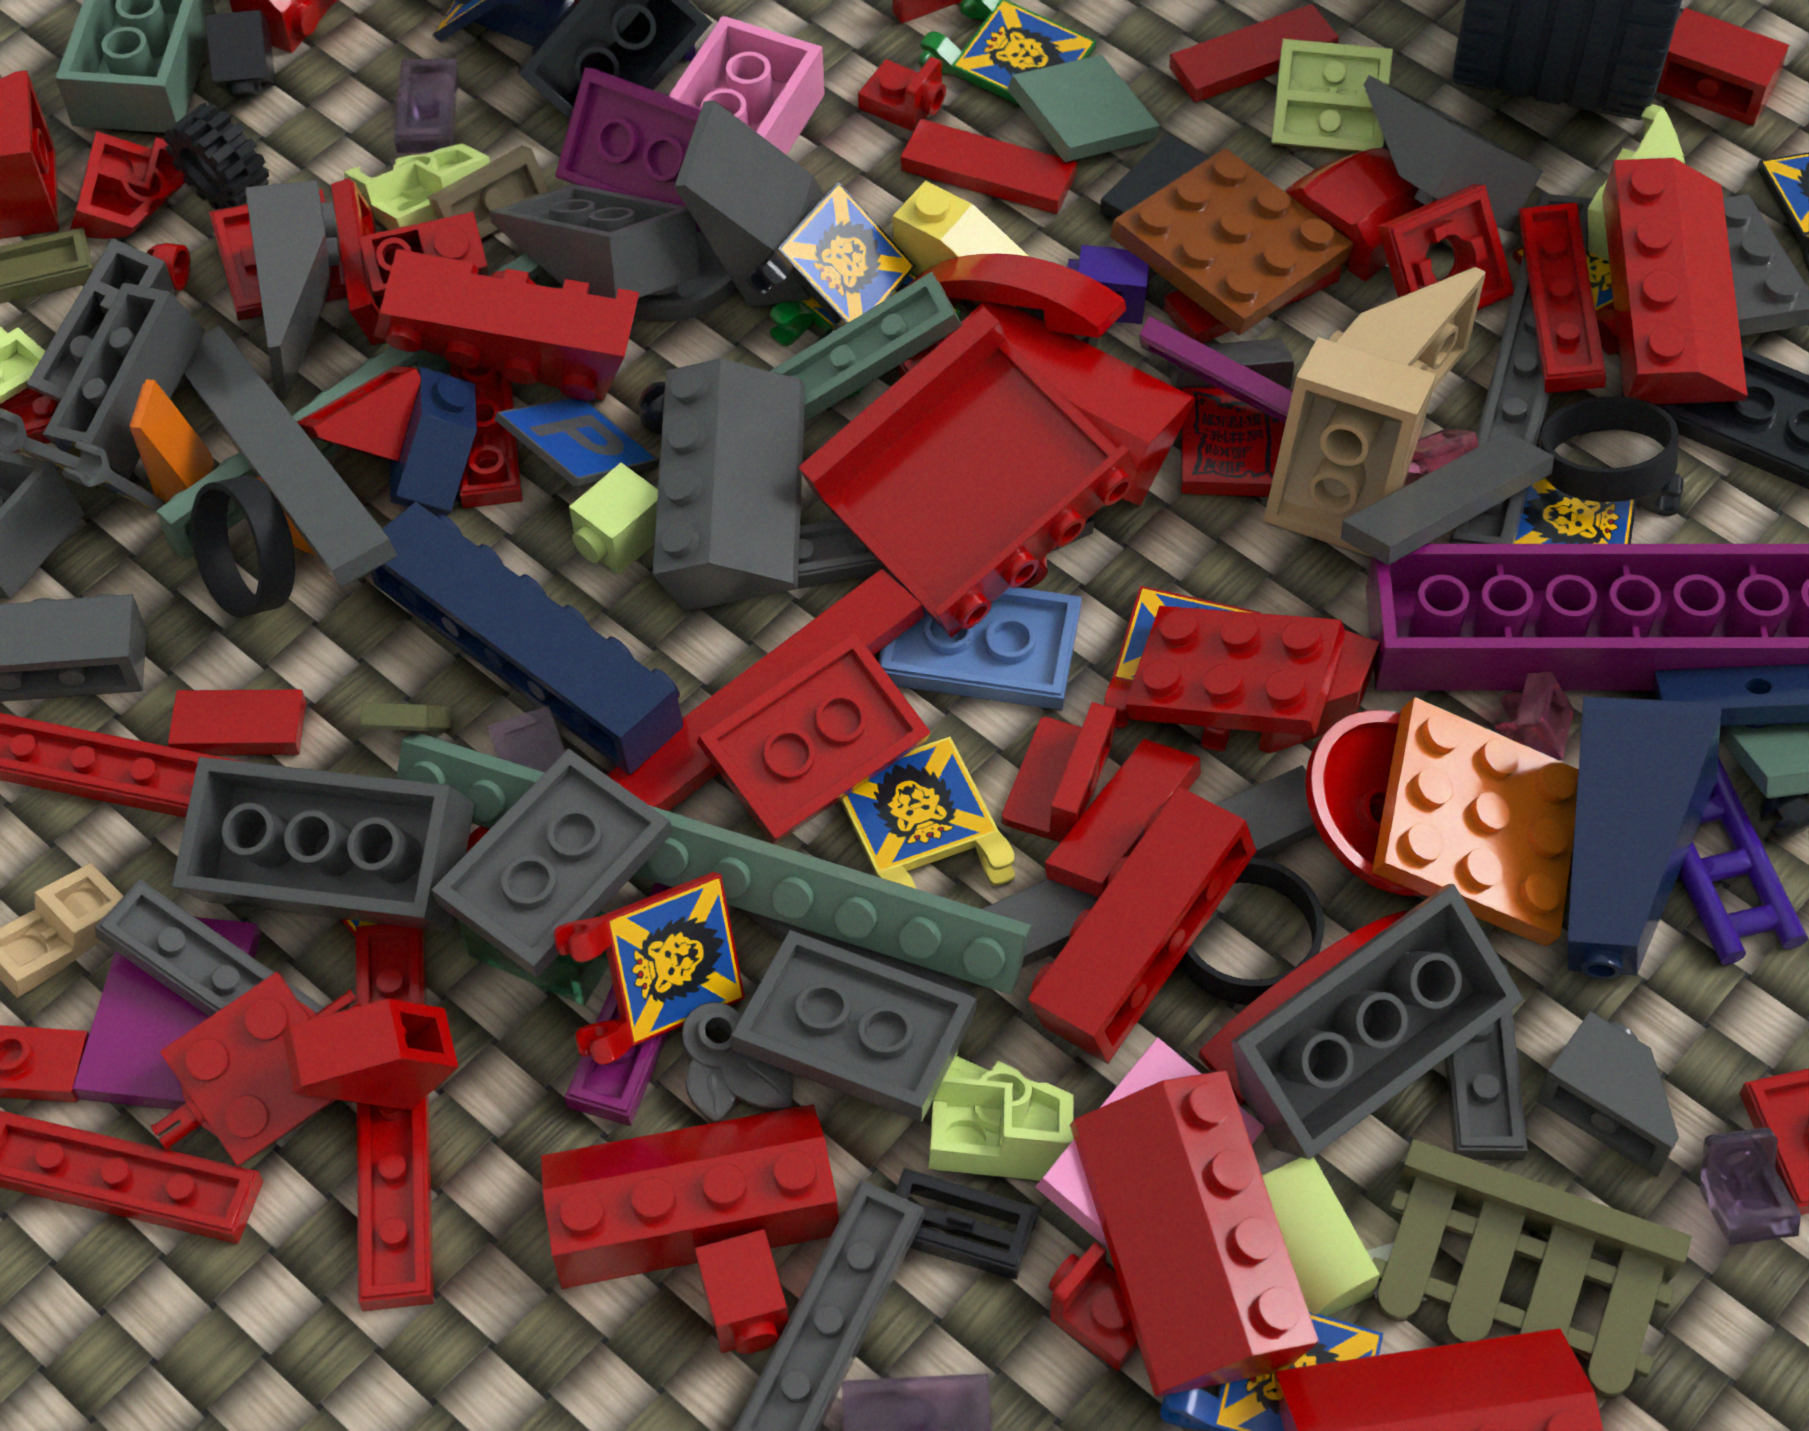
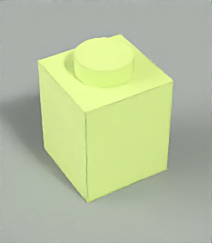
M623 463L618 464L569 506L574 531L572 540L578 551L587 560L593 563L600 561L620 575L655 544L658 489Z

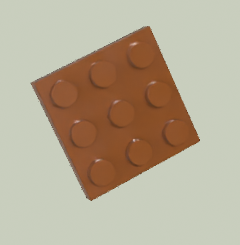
M1226 148L1115 218L1110 237L1147 263L1155 272L1239 336L1347 261L1354 245L1352 241L1327 222L1323 221Z

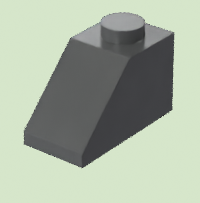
M1589 1011L1549 1069L1536 1102L1658 1177L1679 1135L1652 1049L1639 1041L1636 1035L1623 1024L1615 1021H1606Z

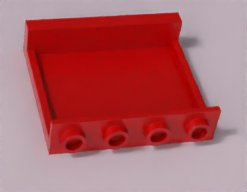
M982 307L798 467L812 492L896 581L922 603L923 609L950 638L956 635L962 628L970 629L980 623L989 613L993 601L1009 587L1016 588L1028 581L1036 572L1041 559L1057 545L1063 547L1075 540L1084 529L1086 520L1104 504L1110 506L1123 498L1131 488L1133 479L1138 476L1130 450L1124 444L1117 449L1006 339L1000 322L985 307Z

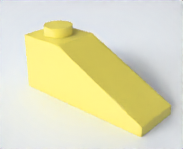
M926 180L893 215V242L914 263L916 267L912 272L917 275L938 263L965 255L1004 253L1028 256L973 204ZM967 300V301H969V302H971V303H973V304H975V305H977V306H979V305L983 302V301Z

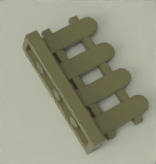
M1413 1139L1399 1183L1412 1187L1411 1192L1408 1194L1396 1189L1390 1207L1391 1211L1402 1214L1403 1217L1388 1262L1376 1257L1373 1258V1262L1380 1273L1378 1281L1381 1284L1377 1293V1305L1380 1312L1390 1320L1406 1321L1416 1314L1422 1297L1448 1306L1450 1308L1446 1317V1330L1450 1338L1456 1343L1484 1340L1490 1331L1492 1322L1518 1331L1519 1334L1561 1328L1572 1351L1590 1357L1586 1368V1376L1595 1393L1602 1397L1612 1398L1621 1395L1632 1382L1634 1374L1647 1378L1650 1374L1654 1357L1640 1351L1654 1304L1667 1308L1670 1305L1674 1292V1287L1661 1283L1662 1276L1670 1279L1675 1277L1685 1263L1692 1236ZM1453 1202L1480 1211L1479 1217L1476 1218L1451 1209ZM1522 1226L1548 1235V1241L1544 1242L1521 1234ZM1444 1230L1471 1239L1457 1286L1429 1277ZM1592 1251L1619 1260L1617 1267L1590 1258ZM1514 1254L1540 1263L1526 1311L1499 1302ZM1583 1279L1610 1288L1596 1336L1569 1327Z

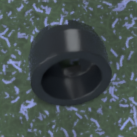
M665 381L654 382L646 387L641 394L638 404L642 425L647 430L657 434H662Z
M1800 795L1769 799L1764 797L1759 808L1760 820L1762 822L1776 814L1782 817V820L1771 829L1770 832L1780 837H1794L1809 828V806Z

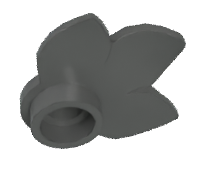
M716 1002L705 1003L692 1010L685 1019L681 1029V1044L685 1054L691 1060L686 1075L685 1087L692 1104L713 1123L718 1122L725 1116L735 1099L760 1109L773 1111L788 1109L793 1096L791 1072L733 1051L731 1034L744 1011L738 1012L726 1004ZM710 1025H717L723 1028L727 1034V1041L724 1043L712 1042L706 1036L705 1028Z

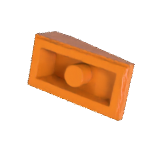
M146 379L145 383L142 384L129 427L154 495L163 500V503H168L175 494L188 489L211 473L214 461L207 446L155 380Z

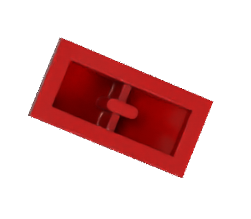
M393 366L300 419L297 423L308 437L375 457L399 461L421 377L416 368Z

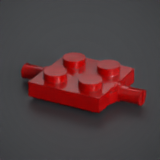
M276 971L159 1051L180 1081L183 1099L186 1102L157 1123L151 1125L154 1134L161 1136L181 1122L179 1126L159 1138L160 1143L165 1149L169 1150L172 1145L202 1125L203 1128L219 1138L236 1165L242 1166L335 1102L336 1099L294 1094L282 1032L290 1025L343 1011L358 1000L350 989L347 990L345 994L316 1013L297 999L284 978ZM357 1002L349 1009L362 1005L359 1002Z

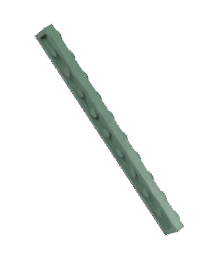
M412 731L401 740L396 779L452 786L475 803L472 823L491 829L545 772ZM650 806L670 820L672 835L634 874L636 876L676 887L711 872H717L722 875L727 905L1010 995L1018 984L1032 926L1030 924Z

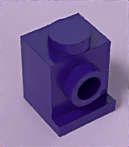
M1081 245L1080 259H1068L1067 267L1098 281L1125 299L1126 311L1115 322L1143 325L1149 265L1127 249Z

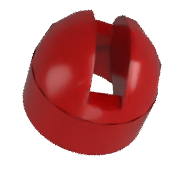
M172 243L157 244L151 247L146 253L165 261L174 290H183L189 280L191 269L188 248L185 245Z

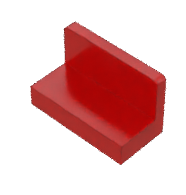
M1092 702L1082 727L1049 717H1042L1039 720L1003 809V825L1061 843L1089 808L1113 746L1117 709Z

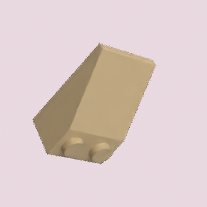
M1474 267L1360 313L1345 332L1337 330L1329 340L1435 373L1437 376L1433 387L1434 391L1468 350L1486 272Z
M1318 337L1296 376L1263 522L1372 557L1341 539L1342 521L1403 488L1424 424L1437 374Z

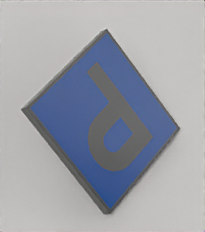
M567 397L499 411L494 419L574 487L601 480L620 463H623L634 472L655 468L659 463L657 457L588 401Z

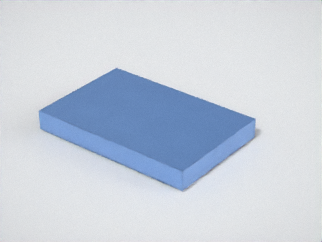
M1009 587L991 603L989 613L980 623L970 629L962 628L952 638L923 609L924 617L881 649L879 664L897 687L1063 711L1082 596Z

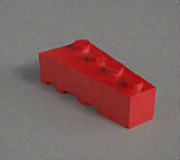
M396 249L374 337L385 339L388 345L401 351L417 352L424 350L442 355L449 363L458 367L476 368L481 366L502 372L505 378L515 383L531 385L538 382L556 387L564 395L572 399L589 401L595 398L604 401L625 357L640 292L618 288L616 299L588 294L590 287L589 283L565 279L563 288H551L536 285L530 279L529 272L505 268V271H496L489 277L478 275L479 270L473 262Z

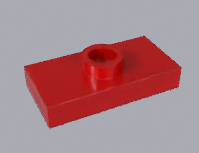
M0 1025V1098L77 1103L78 1097L73 1090V1086L89 1033L84 1030Z

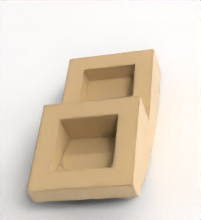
M92 863L36 891L35 909L0 927L1 982L18 998L62 971L100 941L96 938L95 927L123 898V895Z

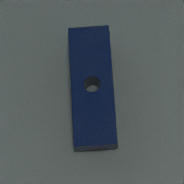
M1809 664L1654 671L1653 691L1656 700L1722 703L1720 726L1744 725L1750 728H1763L1770 724L1809 723Z

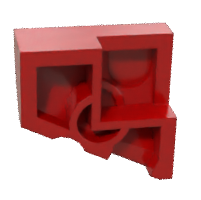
M96 131L69 230L83 227L86 237L97 239L128 236L163 205L185 183L183 180L185 177L184 173L177 171L172 164L175 158L167 154L165 147L168 144L164 139L156 137L152 148H148Z

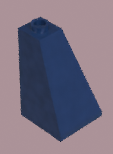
M1583 696L1567 940L1568 971H1580L1588 977L1601 980L1615 979L1621 975L1637 976L1717 782L1722 703Z

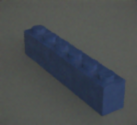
M414 502L382 528L398 556L370 572L374 585L627 774L631 775L684 727L678 702L680 692L676 684L666 673L656 668L652 671L647 669L634 659L629 649L620 640L612 636L606 639L589 626L578 610L570 605L561 607L547 597L545 591L536 580L527 574L518 576L504 566L501 558L489 546L485 544L477 546L465 538L457 525L447 516L439 514L436 517L420 504Z

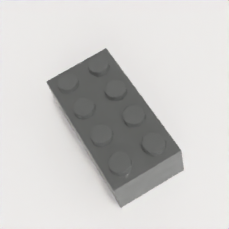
M199 757L172 887L208 903L451 932L454 916L435 902L431 889L466 854L475 803L452 786L445 784Z

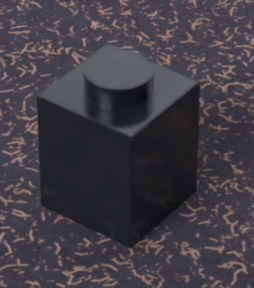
M260 10L205 15L212 82L221 89H229V96L233 97L262 94V85L276 84L269 19Z

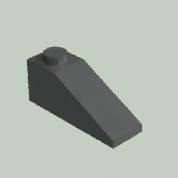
M112 238L26 383L28 388L60 402L123 282L175 294L165 261Z

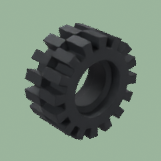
M201 103L165 131L164 141L168 144L165 147L167 154L175 158L172 164L177 171L184 173L185 177L183 180L188 186L193 185L197 189L196 195L202 200L208 198L211 207L217 210L218 208L226 209L241 206L247 202L245 187L268 185L269 170L262 166L266 161L262 154L255 152L254 148L257 145L252 138L247 139L243 135L245 129L238 122L235 125L231 122L230 114L224 110L219 112L216 105L209 104L207 106L206 103Z

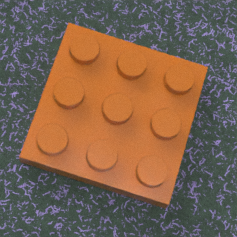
M1414 697L1401 708L1372 873L1428 897L1448 883L1455 884L1473 916L1547 947L1561 936L1575 832L1579 769Z

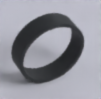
M1594 397L1571 403L1552 414L1542 428L1541 449L1554 455L1552 474L1545 478L1559 491L1588 501L1620 502L1649 495L1665 486L1677 470V424L1671 415L1662 408L1647 401L1630 397ZM1598 430L1636 432L1654 439L1665 448L1658 455L1645 462L1619 468H1596L1580 465L1563 458L1555 451L1560 444L1574 436Z
M247 475L204 485L198 491L193 503L191 536L198 569L209 593L225 612L235 617H245L280 608L287 602L293 589L295 552L288 522L276 497L263 482ZM230 498L236 502L243 512L255 542L259 571L255 595L242 579L231 552L227 529V513Z
M1254 857L1251 858L1235 883L1258 884L1274 889L1289 898L1301 910L1309 924L1312 935V947L1306 957L1297 966L1281 975L1258 980L1236 978L1214 969L1195 952L1192 946L1189 947L1180 960V964L1186 974L1205 992L1221 1000L1242 1005L1251 1004L1286 975L1320 952L1324 934L1322 908L1311 887L1289 868L1270 860Z

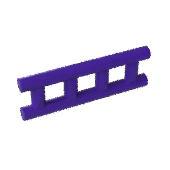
M1718 756L1717 782L1699 825L1721 820L1735 850L1700 858L1692 841L1679 876L1721 964L1729 965L1740 961L1746 956V951L1740 938L1774 930L1784 949H1793L1804 944L1808 940V936ZM1747 874L1762 905L1727 914L1713 882Z

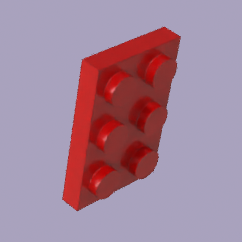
M1159 606L1125 702L1130 720L1315 737L1346 637L1342 620Z
M853 632L700 734L697 744L770 843L777 844L928 740L931 732L857 633Z

